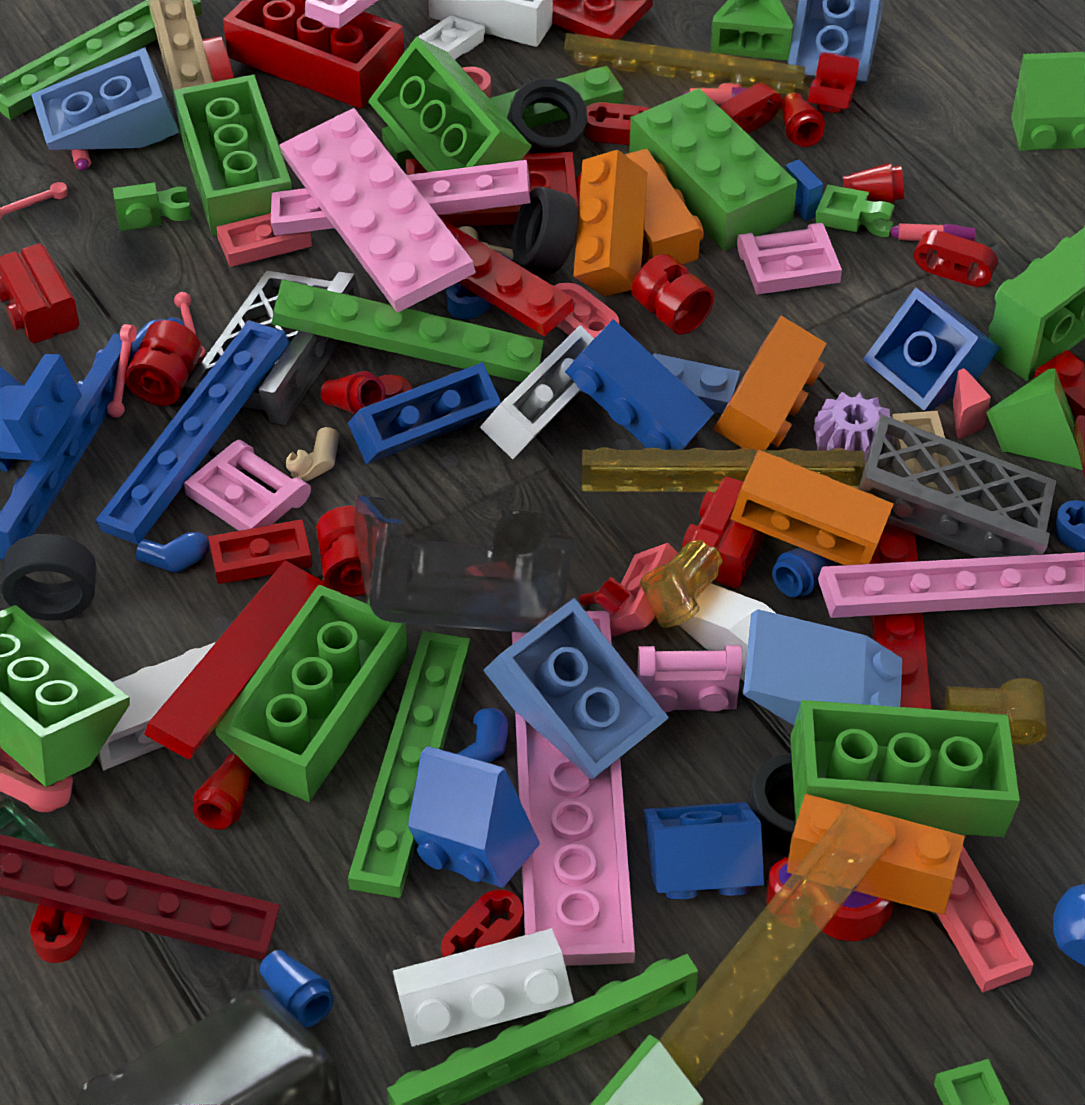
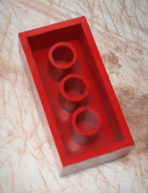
M242 0L223 19L228 58L359 109H363L368 104L369 99L404 54L403 26L364 11L339 29L327 27L320 21L305 16L306 0Z

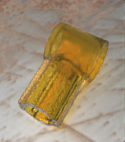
M702 540L688 542L668 564L651 570L641 578L640 585L661 627L679 625L698 613L700 606L696 599L718 576V568L723 563L716 548L706 545Z
M1016 678L1005 682L1000 688H946L945 710L1008 715L1012 744L1031 745L1040 742L1048 733L1044 689L1040 682L1036 680Z

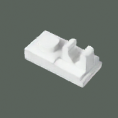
M450 15L420 35L419 38L448 52L455 60L484 41L485 26Z

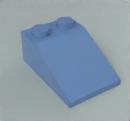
M799 0L786 72L787 76L815 79L819 56L822 52L858 58L860 65L856 83L866 84L879 32L884 0Z
M146 48L31 94L49 150L143 148L179 133L162 82Z
M575 598L498 655L483 670L511 707L591 780L669 718Z
M759 609L751 613L743 695L793 726L801 700L900 707L902 658L891 650H888L867 635Z

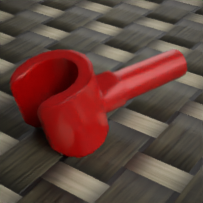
M610 577L599 590L580 595L579 603L583 606L599 604L609 614L614 616L619 611V607L631 596V593L613 577Z

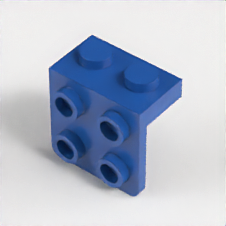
M45 354L24 386L7 385L0 389V458L41 461L80 400L82 394L61 354Z

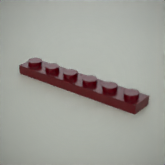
M0 834V895L262 961L267 956L278 919L280 904Z

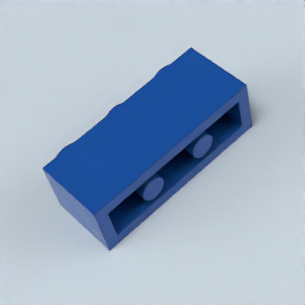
M614 319L591 341L565 371L581 391L589 394L609 413L616 423L625 427L637 438L647 452L656 456L665 465L689 443L715 413Z
M481 362L359 409L348 422V425L367 465L487 418L501 404V401L484 363Z

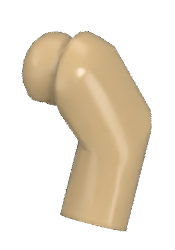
M321 428L317 432L313 452L308 454L304 450H298L297 455L294 452L290 453L286 459V468L291 472V476L293 478L298 477L307 482L331 470L335 465L339 433L332 428Z

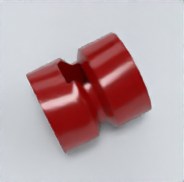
M666 253L650 259L640 269L632 284L634 299L650 313L656 314L659 321L678 335L688 334L700 326L711 312L714 304L715 294L713 290L697 276L690 274L688 269L673 256Z
M169 320L154 322L149 326L139 350L135 353L126 370V385L133 394L143 401L159 406L172 405L178 401L189 375L192 373L201 355V341L193 331L180 323Z
M352 505L338 507L324 514L319 519L316 529L319 550L322 555L321 564L325 586L349 597L363 596L373 592L382 585L386 578L377 518L372 511L364 507Z

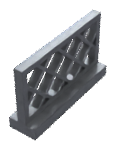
M266 271L185 385L188 396L192 395L248 320L250 321L268 314L270 320L260 324L279 330L286 328L271 324L277 296L268 300L266 298L273 287L280 288L281 280L361 298L355 274L338 272L333 281ZM299 330L287 334L286 336L290 344L263 378L265 381L259 388V393H252L242 407L266 411L270 423L286 425L341 340Z
M881 414L875 428L858 489L894 503L886 523L978 558L1043 555L1048 546L1050 533L1046 532L1056 480ZM885 434L903 440L907 448L895 451L886 439ZM938 453L946 456L951 465L939 467L930 454ZM916 458L925 469V472L913 474L904 461ZM890 465L897 475L879 468ZM980 469L990 473L995 481L984 484L974 470ZM960 474L970 488L958 492L948 477ZM934 482L941 492L923 484ZM1025 486L1041 492V496L1038 499L1028 501L1018 487ZM1004 491L1014 505L1002 508L992 494ZM978 498L985 508L971 504L967 501ZM1022 515L1029 523V525L1021 523L1011 518Z

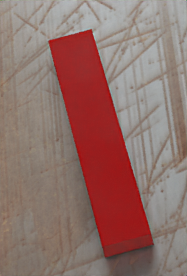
M285 560L151 718L144 735L190 760L224 718L318 585L326 587L324 581Z

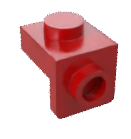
M822 52L819 56L816 77L810 86L808 102L817 104L818 109L826 112H840L841 108L848 109L854 98L860 60L855 57Z

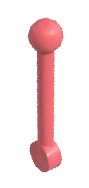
M56 182L51 185L50 190L0 207V219L3 215L50 198H65L68 195L67 185L62 182Z
M180 292L175 296L174 303L181 309L185 326L196 334L189 309L191 297L188 293ZM203 346L201 355L196 364L202 363V361L206 357V352Z
M124 324L120 330L122 347L113 400L107 406V413L112 418L121 417L125 411L124 405L121 403L125 373L128 366L131 343L135 341L137 335L136 326Z

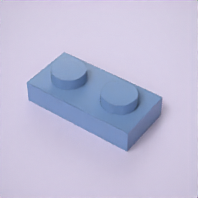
M653 354L662 365L713 412L723 413L740 383L741 371Z

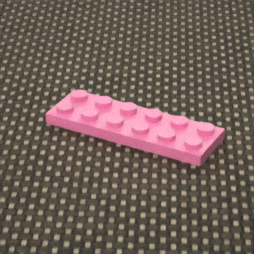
M355 108L279 144L283 158L397 313L476 273L473 260Z

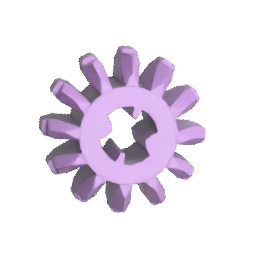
M841 391L837 400L826 399L822 410L818 412V416L815 418L814 431H816L817 449L826 452L829 462L838 459L843 460L846 469L852 462H858L861 466L865 467L877 422L881 414L890 417V409L880 407L878 397L869 400L863 399L861 391L856 397H849ZM885 434L886 439L891 443L892 436Z

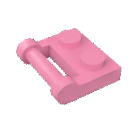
M823 223L809 224L808 228L804 230L755 237L752 233L739 234L737 237L738 253L741 260L745 262L756 295L841 282L842 269Z
M242 440L234 441L184 482L185 493L188 497L238 531L272 525L292 507H301L311 493V486L298 477L292 479L255 455L253 447ZM245 469L277 492L272 493L239 470Z
M725 645V650L655 651L654 646L639 647L637 678L664 712L673 710L717 712L723 709H737L740 675H742L741 645Z

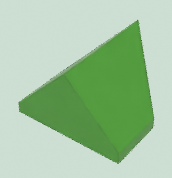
M727 0L713 16L711 53L789 61L793 23L780 0Z
M1048 369L986 411L1002 452L1014 453L1082 470L1072 411L1055 369Z

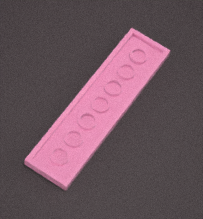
M585 611L611 644L609 613L607 611ZM555 612L511 614L512 645ZM515 711L519 799L540 842L537 849L522 865L525 935L552 928L562 951L565 966L634 963L635 948L620 758L591 780Z

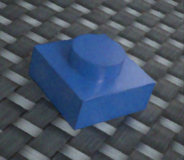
M799 159L785 165V171L797 181L794 209L805 221L816 217V210L822 199L823 183Z

